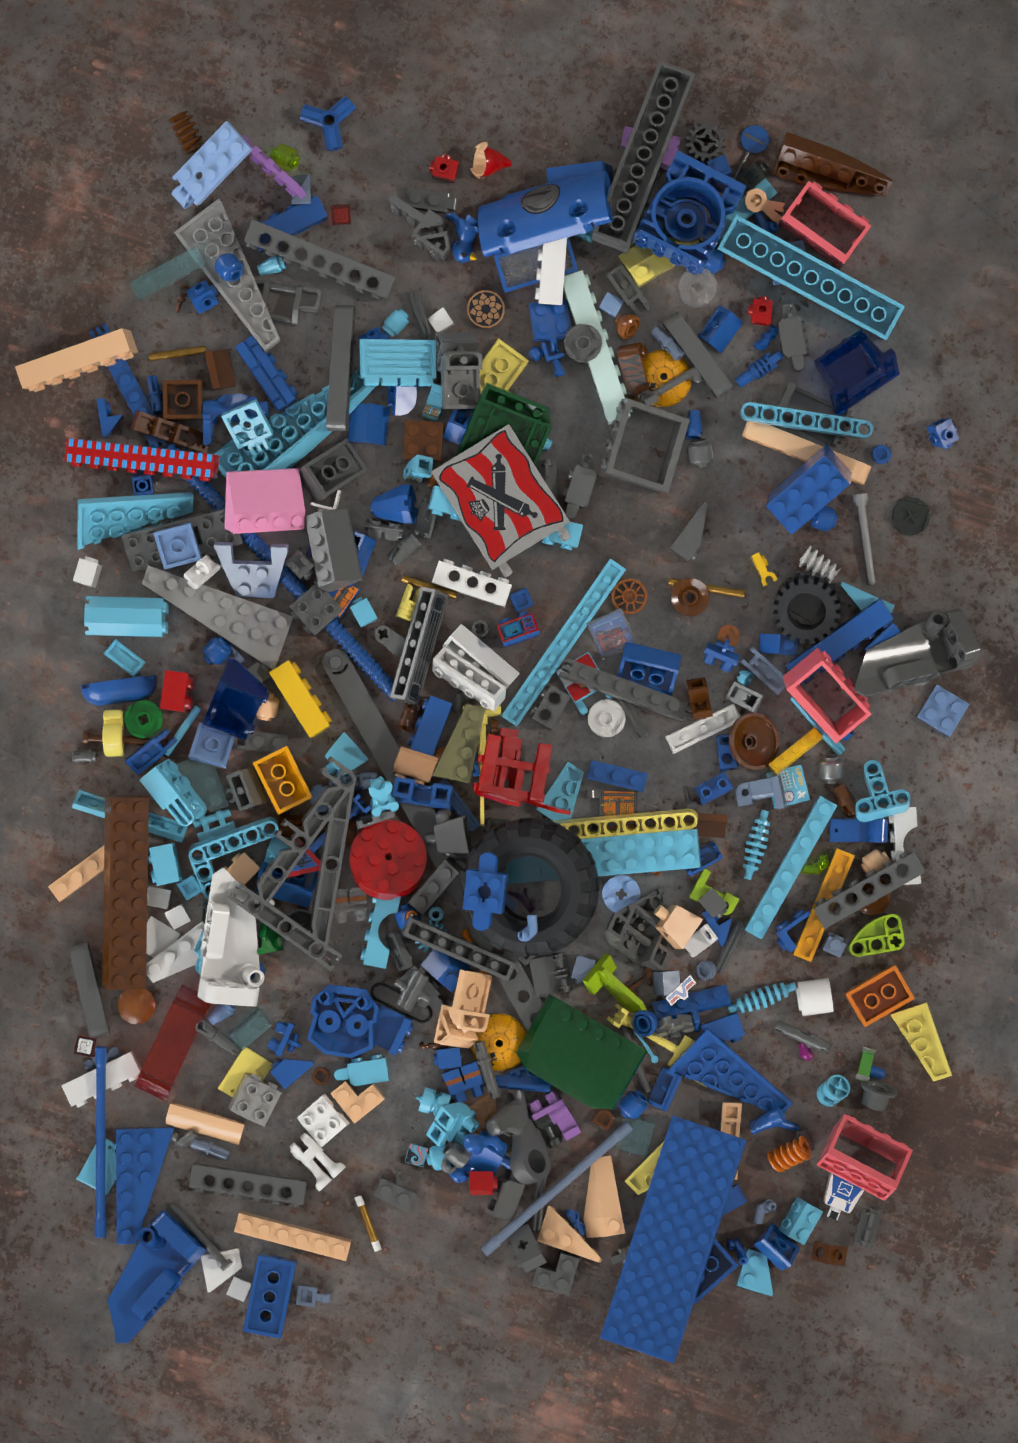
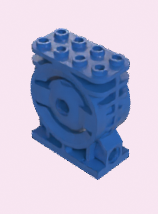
M677 151L665 176L667 184L655 195L633 238L637 246L644 249L647 247L653 250L652 253L656 256H664L670 259L669 261L676 266L682 265L687 268L686 270L689 273L697 275V273L701 274L709 261L723 233L726 215L734 213L743 197L746 185ZM679 198H691V199H681V200H678V201L674 202L673 204L670 203V202H668V201H666V200H664V199H667V200H669V201H674V200L679 199ZM703 206L707 209V211H708V213H709L710 221H711L712 223H714L715 225H717L718 227H716V226H714V225H712V224H710V223L708 222L707 213H706L705 209L703 208ZM656 217L664 221L666 232L674 240L679 241L681 243H691L700 239L704 242H698L693 245H679L674 243L665 235L661 226V222L657 221ZM688 217L691 223L684 224L681 218Z

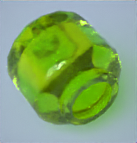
M286 144L274 147L270 154V158L279 168L287 172L296 169L300 162L297 149Z

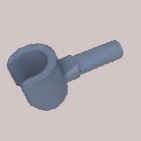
M228 641L231 645L230 650L234 654L230 660L235 665L240 666L244 658L235 649L234 645Z

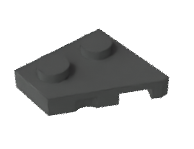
M372 810L367 813L362 812L356 815L357 828L361 829L384 820H392L395 817V812L385 810L381 812L379 817H374L371 813Z

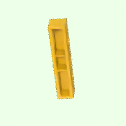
M814 727L769 764V769L777 776L821 741L822 735Z

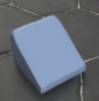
M607 292L599 306V310L616 318L624 301Z

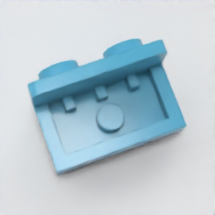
M797 1197L782 1221L779 1231L805 1245L823 1211Z

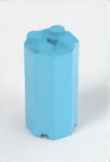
M86 596L89 604L85 603L84 626L88 627L89 631H85V635L164 637V634H168L169 624L165 621V615H169V603L165 602L164 598Z

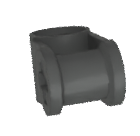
M379 626L375 630V638L386 649L400 658L406 639L387 626ZM387 629L388 638L380 639L378 631Z

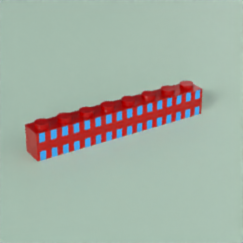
M67 438L65 461L71 462L70 466L82 467V464H89V468L93 469L107 466V470L119 471V468H126L125 472L137 473V470H144L146 475H155L156 472H162V476L173 478L174 474H180L182 479L191 480L192 476H198L200 481L211 482V478L217 479L220 458L219 455L70 438Z

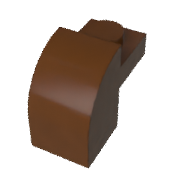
M705 677L686 680L689 703L694 720L713 717Z

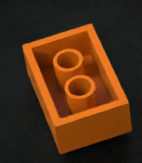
M894 964L844 992L863 1027H867L915 999L897 966Z

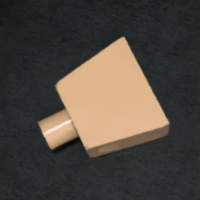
M659 905L654 911V914L660 918L656 929L674 949H683L703 920L677 905H670L668 909Z

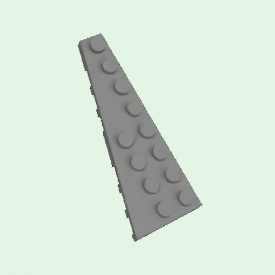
M151 566L147 567L142 581L144 586L273 670L276 668L293 616L205 585H201L195 590L187 584L188 580Z

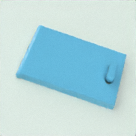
M107 1138L106 1195L109 1194L116 1180V1143ZM96 1144L81 1172L76 1177L78 1181L96 1189Z

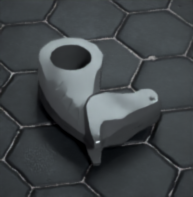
M516 1090V1097L514 1098L513 1094L509 1093L507 1095V1104L500 1107L488 1120L486 1130L491 1136L505 1134L512 1137L510 1168L513 1176L520 1183L528 1185L547 1178L551 1169V1163L543 1136L532 1116L527 1111L524 1093L522 1090ZM528 1158L530 1159V1161H531V1163H532V1169H531V1167H530V1165H529Z

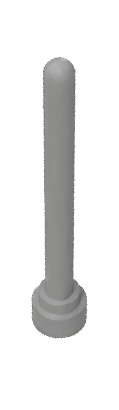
M868 494L852 495L853 503L858 506L867 579L869 585H874L876 581L865 508Z

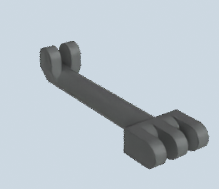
M693 367L653 391L647 389L638 395V400L650 406L659 401L658 396L690 378L691 381L700 383L702 378L697 368Z

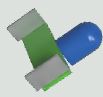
M863 1046L858 1074L855 1077L856 1080L868 1083L870 1077L879 1080L883 1079L886 1075L885 1070L872 1065L876 1050Z

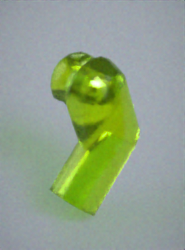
M820 855L814 865H803V874H821L829 865L828 857Z

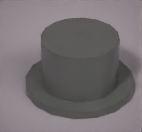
M870 1078L868 1083L861 1081V1087L864 1089L861 1103L872 1110L885 1111L890 1098H895L898 1095V1091L894 1086L882 1080Z

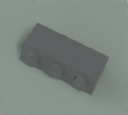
M445 859L409 903L424 915L433 907L464 869L453 859Z

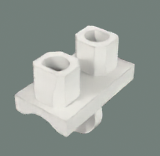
M206 554L184 573L183 577L188 580L187 584L196 590L218 572L221 566L213 562L210 556Z

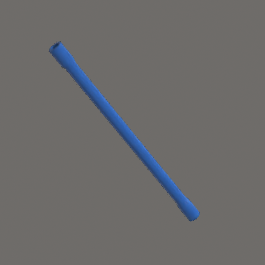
M96 1046L95 1237L104 1238L106 1237L107 1047Z

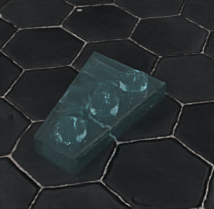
M191 759L176 764L179 772L190 781L191 787L210 812L229 806L215 766Z

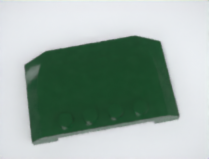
M486 383L456 456L509 424L536 467L551 431L550 408Z
M551 994L547 997L516 1051L529 1072L592 1109L609 1110L616 1108L648 1052L646 1049Z

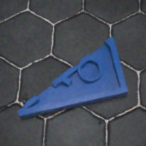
M525 1066L509 1071L510 1073L500 1077L498 1075L495 1076L498 1088L549 1093L552 1091L550 1083L529 1072Z

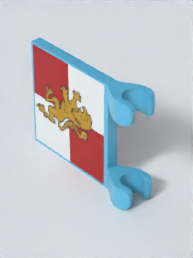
M589 652L574 660L599 670ZM560 668L559 670H557V671H555V672L557 673V675H558V677H559L560 672H564V671H562L561 668ZM560 678L581 715L587 714L588 709L582 700L597 691ZM605 694L607 699L613 698L612 696Z

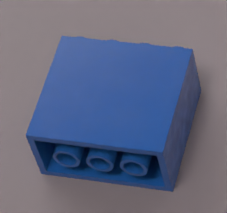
M826 444L769 493L766 507L792 535L851 484L852 472Z

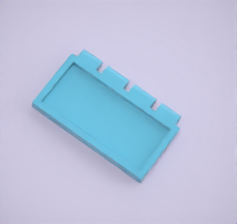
M360 339V378H364L365 386H378L379 379H381V386H397L398 379L400 386H416V379H418V386H432L433 379H436V340Z

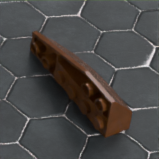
M789 132L785 134L772 171V175L804 186L810 181L811 183L816 182L821 185L823 189L886 197L893 182L891 178L841 151Z

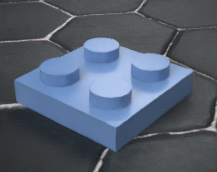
M191 522L154 531L153 534L164 569L202 559Z
M936 684L917 718L950 737L970 704Z
M199 722L189 759L226 769L236 738V732Z

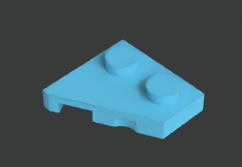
M747 1248L748 1262L742 1265L736 1285L773 1296L767 1257L759 1251Z

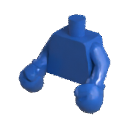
M483 1129L479 1135L468 1134L463 1138V1144L467 1152L472 1153L464 1167L460 1169L457 1167L449 1175L456 1183H463L469 1179L470 1171H493V1174H496L499 1166L510 1170V1157L505 1155L508 1145L501 1141L498 1136H491Z

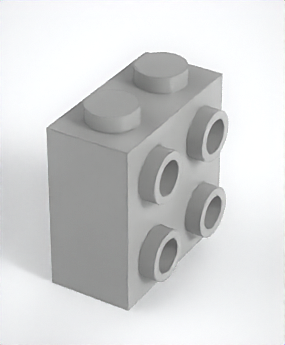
M245 1073L228 1108L230 1111L265 1127L282 1092L278 1089L279 1085L271 1081L265 1083L261 1081L262 1077L257 1074L251 1073L248 1075Z

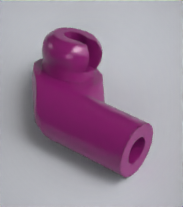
M799 1042L800 1057L806 1061L812 1060L814 1055L811 1049L806 1044Z

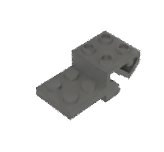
M392 194L389 199L391 211L399 217L402 214L410 225L416 227L412 233L414 245L422 251L424 248L428 250L433 259L445 261L451 251L447 231L443 232V218L430 209L423 215Z
M475 332L435 333L436 371H441L442 409H475L481 395L480 370H482V354L480 351H477L479 342Z

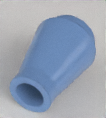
M217 1004L207 1016V1019L211 1024L215 1025L233 1015L236 1007L234 1005Z

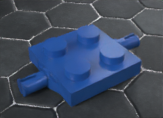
M562 300V305L538 304V302L529 303L528 307L534 341L550 342L551 352H559L557 341L565 339L566 333L571 328L567 300Z

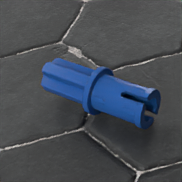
M151 375L147 377L148 398L151 401L152 413L160 414L163 412V393L160 391L157 376Z

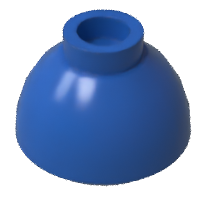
M640 1010L633 1015L632 1026L638 1035L648 1037L655 1032L658 1022L657 1017L652 1012Z

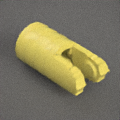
M410 584L406 586L396 613V617L409 622L412 620L420 588L417 589L412 601L409 600L413 589Z

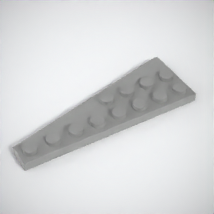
M218 198L174 233L260 346L267 352L281 340L224 206ZM232 253L241 261L243 273L238 280L225 281L215 271L214 267L219 255Z

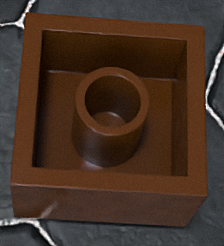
M163 380V419L168 421H203V381Z
M405 420L403 460L410 461L418 454L433 458V462H442L444 423Z

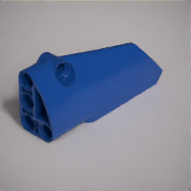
M164 1210L157 1215L148 1227L141 1229L138 1233L139 1243L107 1300L113 1321L116 1343L128 1344L178 1289L182 1283L181 1279L207 1251L187 1228ZM152 1233V1238L148 1242L147 1236Z

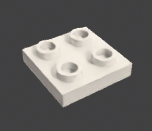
M326 1094L322 1095L297 1117L320 1147L327 1144L349 1124L348 1120L343 1116L345 1112L337 1101H331Z

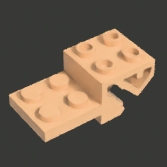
M460 969L453 1005H441L434 1043L469 1049L478 1040L476 1032H484L488 1025L490 1014L485 1013L493 975Z

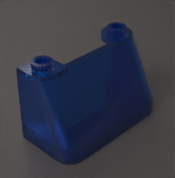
M229 657L210 702L203 725L246 741L248 734L252 735L256 727L253 721L262 703L266 704L270 695L267 692L268 688L237 659Z

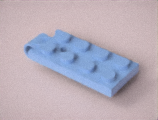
M225 121L172 177L181 184L173 190L172 195L184 209L190 207L193 203L197 206L200 205L253 150L252 147L230 122ZM199 172L203 174L201 179L197 178Z

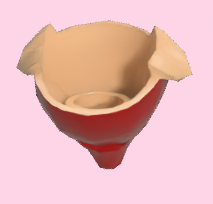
M482 142L475 147L477 149L474 154L473 168H470V170L479 179L512 166V161L497 150L487 147V142Z

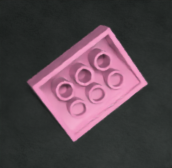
M298 468L227 472L226 530L233 534L304 529L305 506Z

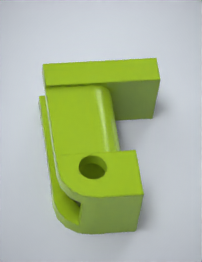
M702 870L689 898L698 902L702 896L712 889V887L705 884L711 874L710 871ZM715 890L728 903L727 912L723 915L731 914L739 898L727 892L723 894Z

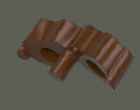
M490 719L491 732L486 731V735H497L498 720Z

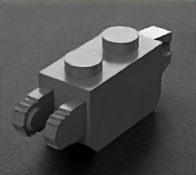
M794 303L782 305V319L777 325L781 353L785 359H791L794 372H799L804 368L803 356H806V351H809L808 339L804 340L803 332H806L805 321H801V317L797 315Z
M588 453L583 454L575 469L571 468L568 476L571 483L569 487L565 486L562 497L566 498L564 503L568 504L565 515L569 520L576 517L579 508L583 509L588 506L597 477L595 470H593L595 456Z

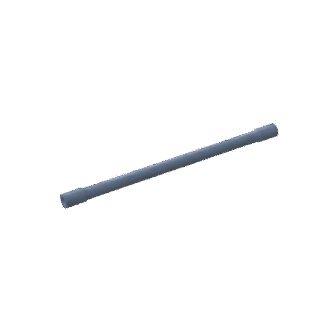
M625 1121L611 1136L496 1236H493L480 1248L488 1257L503 1241L603 1154L633 1131L632 1127Z

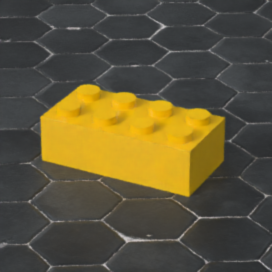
M288 660L270 671L269 674L308 736L314 738L331 727L330 722L332 719L326 711L322 712L319 706L322 704L318 697L311 695L309 690L312 688L305 678L301 679L299 676L301 670L298 665Z

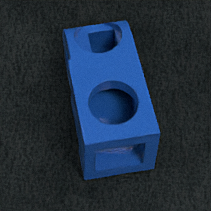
M729 734L716 735L719 771L737 770V761L734 759L729 746Z

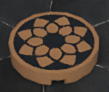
M482 290L475 293L467 305V315L470 321L482 329H490L498 325L505 314V305L502 298L490 290Z

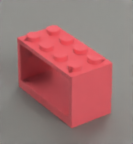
M808 181L782 217L779 225L800 240H803L804 243L841 269L864 238L871 225L868 224L869 220L864 216L860 215L858 217L854 214V210L850 206L840 204L835 195L832 193L826 194L822 191L821 185ZM806 193L862 232L857 239H854L852 247L846 255L791 216V213L796 206H799Z
M816 648L783 676L786 690L829 737L837 743L872 715L869 709L871 705L867 697H863L854 691L855 683L850 678L846 679L843 675L844 671L838 664L834 666L830 655L825 650L822 652L819 648ZM820 666H823L837 681L841 689H844L857 703L855 707L836 722L825 713L800 685L803 680Z
M844 1114L833 1126L816 1165L885 1201L897 1189L913 1150L908 1145H905V1143L891 1139L888 1134L880 1133L874 1130L872 1126L857 1121L855 1117ZM841 1134L895 1162L896 1166L890 1177L834 1149L839 1135Z

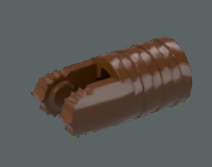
M421 699L419 701L417 710L410 708L412 704L405 705L397 725L400 729L406 732L414 731L425 700Z
M843 782L832 789L830 793L846 816L853 818L856 815L857 802Z

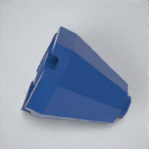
M400 485L373 498V502L370 503L371 513L377 518L405 524H415L418 510L414 508V502L417 503V498L413 485Z

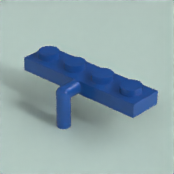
M727 985L689 993L685 1000L679 998L672 1006L667 999L652 1002L657 1021L671 1016L672 1019L678 1018L679 1014L691 1015L695 1032H699L701 1029L699 1012L731 1005Z

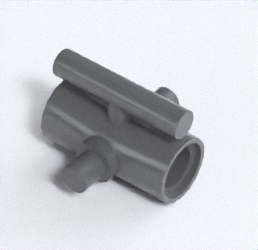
M413 969L407 981L397 978L394 985L399 987L401 993L395 1003L407 1011H412L417 999L428 1002L431 995L425 993L423 988L429 977Z

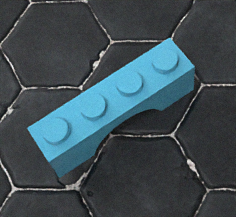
M373 897L372 903H376L375 909L370 911L368 920L372 924L370 930H366L364 939L368 943L367 947L362 949L360 958L364 960V965L386 969L390 949L382 943L379 937V926L387 915L398 912L401 897L394 898L393 900H381Z

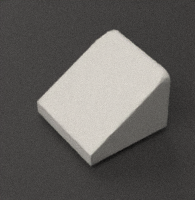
M183 904L164 913L174 930L191 921Z

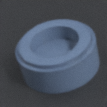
M702 961L697 965L696 973L700 979L710 980L716 974V967L711 961Z

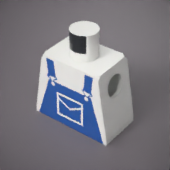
M829 1173L823 1199L825 1204L830 1205L827 1217L838 1220L841 1210L850 1213L864 1190Z

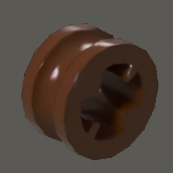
M323 1067L315 1069L312 1074L313 1081L318 1085L326 1084L330 1078L329 1071ZM318 1071L326 1074V1078H323L324 1081H320L319 1078L316 1079L315 1076L316 1074L318 1075Z

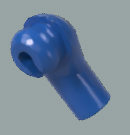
M737 1238L728 1240L729 1249H736L739 1264H746L748 1258L740 1240Z

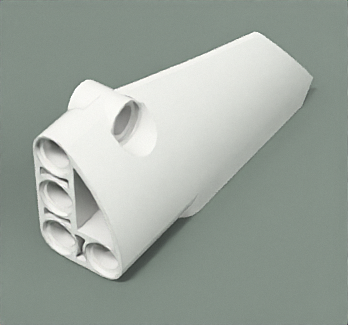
M222 867L212 874L201 945L203 962L197 997L212 1004L257 1006L259 986L264 981V974L260 971L259 954L257 955L256 918L228 898L230 893H235V898L244 902L249 894L243 889L235 888L238 882ZM254 899L249 903L251 909H255ZM255 972V977L250 980L251 975Z

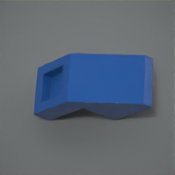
M137 470V473H133L134 496L154 494L153 475L144 474V470Z

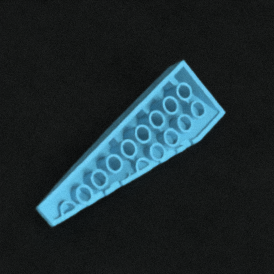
M360 368L355 370V374L352 375L349 414L376 387L364 385V378H360ZM329 385L322 388L323 391L316 395L313 393L287 407L285 412L278 415L276 413L270 417L268 422L273 430V435L266 438L271 449L266 450L264 445L261 444L264 452L259 453L255 447L257 455L252 456L247 446L238 449L234 440H230L214 454L220 456L218 470L226 478L227 472L288 469L297 464L332 432L327 431L326 427ZM258 424L254 427L257 436L264 429L263 424ZM241 432L238 434L243 438H249L248 434L245 432Z

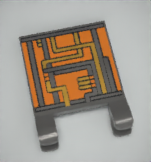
M588 790L585 792L586 798H599V816L637 813L638 791ZM629 820L626 822L629 828H635L637 826L636 822L633 820ZM615 822L607 824L609 829H616L618 827ZM592 823L588 825V828L598 829V826Z

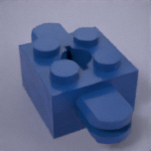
M492 852L482 854L479 858L478 869L469 868L466 873L463 909L473 911L472 924L479 931L488 929L492 923V914H502L505 908L508 873L497 872L498 857Z

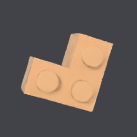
M345 1080L330 1093L354 1124L385 1100V1096L374 1083L358 1095L349 1082Z

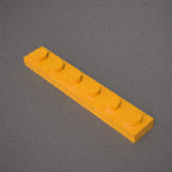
M836 848L815 902L824 897L826 900L833 897L831 893L842 888L855 855ZM815 902L810 911L811 915L808 916L796 945L797 948L793 955L810 962L825 930L813 910V907L816 906ZM832 902L829 905V909L831 912L836 902Z

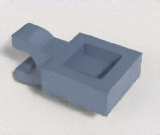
M298 1285L296 1305L315 1307L316 1301L329 1303L331 1301V1293H317L318 1287Z

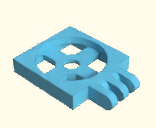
M256 399L222 413L221 417L238 449L247 446L252 456L257 455L255 447L259 453L264 452L261 444L264 445L266 450L271 449L266 437L273 435V430ZM253 409L257 412L258 416L254 418L247 417L244 410ZM237 414L240 423L231 426V418ZM248 421L251 423V426L246 428L243 423ZM262 423L264 429L257 436L254 427ZM243 431L248 434L249 438H243L237 435V433Z

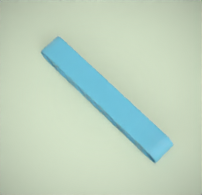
M752 402L744 404L740 411L742 419L748 422L856 439H866L873 432L872 424L861 419ZM747 407L753 408L754 416H746L744 409ZM766 410L772 411L773 419H765L763 412ZM783 414H791L792 422H784L782 419ZM802 417H810L811 425L805 426L802 424ZM821 420H829L830 428H823L820 424ZM840 423H848L849 431H842L840 429ZM859 426H867L868 434H861L859 432Z

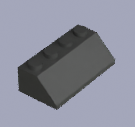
M349 509L320 510L305 516L318 587L325 591L333 592L362 581L363 578Z

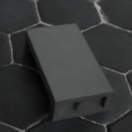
M789 382L778 407L853 418L850 416L851 410L843 409L807 392L792 382ZM784 413L782 416L783 421L786 423H790L793 420L792 415L789 413ZM803 416L801 419L802 424L805 426H809L812 423L811 418L808 416ZM822 419L820 422L821 426L825 429L830 428V421ZM840 423V429L842 431L844 430L845 426L849 428L848 423ZM796 429L832 447H835L837 443L841 445L844 436Z

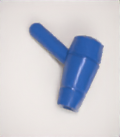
M779 1107L771 1109L757 1119L749 1121L750 1130L754 1135L777 1126L793 1131L799 1129L798 1124L786 1121L785 1113Z

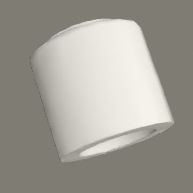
M829 978L798 982L796 994L799 1011H802V1016L834 1012Z

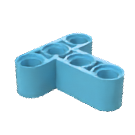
M876 760L867 761L864 765V778L870 797L860 799L856 803L857 819L867 822L906 812L910 808L909 792L903 789L889 792L880 763ZM871 769H874V770H876L877 772L874 773V774H871V773H869L868 771L871 770ZM879 786L882 790L876 791L873 788ZM904 799L906 800V802L899 803L897 802V800ZM884 803L887 807L881 808L878 805ZM867 808L869 811L863 813L860 809Z

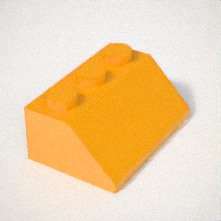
M288 746L253 762L278 815L313 798Z

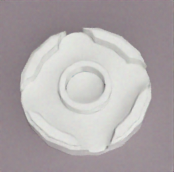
M609 699L600 700L590 708L588 725L596 735L613 737L624 728L626 721L625 712L616 701Z

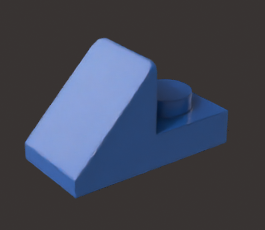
M105 398L97 399L102 437L107 439L123 420L124 416H109L112 413L110 402H107Z
M760 634L759 653L797 656L798 638L792 641L790 636L781 634Z
M704 910L701 913L709 927L718 937L717 941L720 946L725 945L732 918L718 925L717 921H719V918L717 916L712 918Z

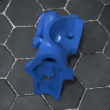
M227 394L215 400H204L202 415L203 445L207 446L213 443V430L222 413L255 399L257 400V397L243 394ZM258 402L264 415L269 416L268 402ZM253 409L244 410L247 417L254 418L258 416L257 412ZM233 415L231 420L239 424L240 419L238 415Z

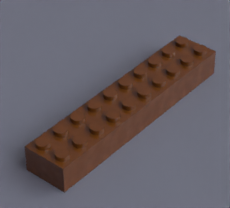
M105 795L102 987L107 990L146 989L149 797L144 795Z

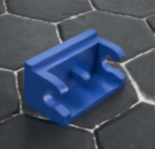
M714 841L700 848L701 867L685 870L689 876H692L723 859Z
M662 1067L647 1103L667 1112L682 1079V1075Z

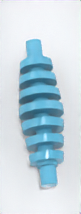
M761 810L760 818L754 821L758 826H752L751 828L756 833L755 835L749 833L748 836L754 838V841H746V844L751 845L752 849L745 848V852L750 853V856H744V860L748 861V864L743 863V867L746 870L744 879H752L753 872L759 869V867H755V864H761L762 861L757 859V856L763 857L765 854L759 852V848H767L766 845L761 844V841L768 842V838L763 837V833L769 834V830L765 829V826L770 827V823L767 820L769 811Z
M782 982L779 983L780 988H777L776 984H773V990L771 991L769 986H764L766 993H763L761 987L757 988L758 996L755 995L754 991H751L750 999L745 994L743 996L744 1001H741L740 998L736 999L737 1002L728 1006L730 1014L736 1011H740L743 1014L745 1013V1008L749 1012L753 1011V1005L756 1010H760L759 1003L762 1004L763 1008H767V1000H769L770 1005L775 1004L773 998L776 997L778 1002L781 1001L780 995L787 998L789 992L796 990V985L794 982L788 985H784Z

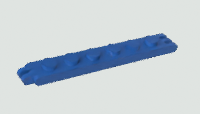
M106 323L102 324L105 330L103 333L99 326L95 328L99 334L95 336L92 330L89 331L92 339L111 333ZM123 359L115 360L116 364L108 366V369L134 417L136 411L156 417L152 413V408L127 361H123ZM144 434L151 448H160L159 445L163 444L165 449L168 447L166 441Z

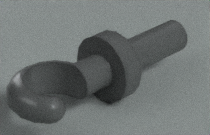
M209 899L201 901V905H198V909H200L199 921H204L205 909H207L205 903Z

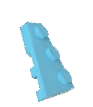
M567 761L545 794L544 803L571 811L570 815L556 813L537 807L536 810L553 821L571 819L584 772Z

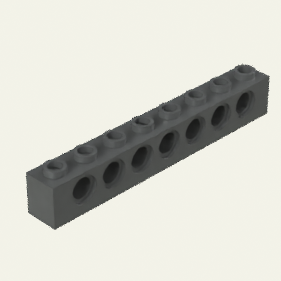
M253 219L243 240L247 242V247L257 250V247L265 249L264 253L272 257H275V254L283 257L282 261L293 264V261L300 263V268L310 272L312 268L319 271L317 274L327 279L329 276L336 278L335 282L344 286L347 283L354 285V290L364 293L365 290L372 293L371 297L382 300L383 297L387 299L395 277ZM263 233L269 234L271 238L270 242L266 245L260 243L259 240ZM280 241L288 243V249L285 252H281L277 248ZM298 248L306 250V256L303 259H298L295 255ZM317 255H321L324 258V263L321 266H316L313 263V259ZM335 262L342 265V270L339 273H333L331 270V266ZM352 270H358L360 273V277L355 281L349 278V273ZM370 277L377 279V285L374 288H370L367 285V280Z

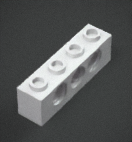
M444 559L443 562H438L432 584L505 608L512 587L509 584V580L498 577V580L490 578L491 574L480 571V574L472 572L473 568L462 565L461 568L454 566L455 562ZM452 571H457L460 574L458 581L453 582L449 579V574ZM470 577H475L478 580V585L474 588L467 585V580ZM489 583H493L496 586V591L492 594L485 591V587Z

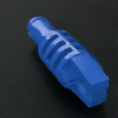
M780 350L773 355H770L769 352L750 364L748 370L736 377V383L742 388L754 379L759 380L778 367L776 362L784 357Z

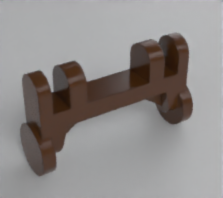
M644 967L642 977L632 985L625 986L635 995L636 993L633 990L646 981L650 987L652 983L649 978H653L651 968Z

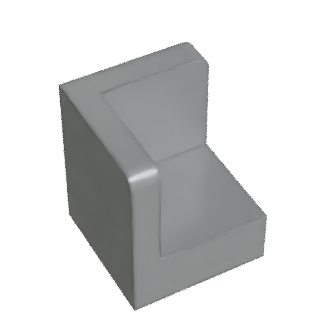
M149 886L147 889V906L169 909L172 890Z

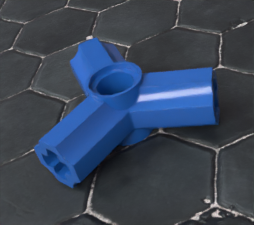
M346 96L328 111L304 104L299 120L321 127L327 151H336L343 148L339 124L356 110V107ZM327 117H332L335 119V122L332 125H326L324 123Z

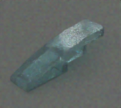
M195 247L131 282V285L138 299L141 300L172 285L173 282L205 266L206 263L198 247Z

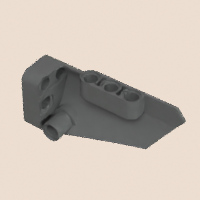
M962 610L934 611L926 620L867 650L859 670L854 691L863 697L928 682L942 674L971 668L980 657L981 652Z

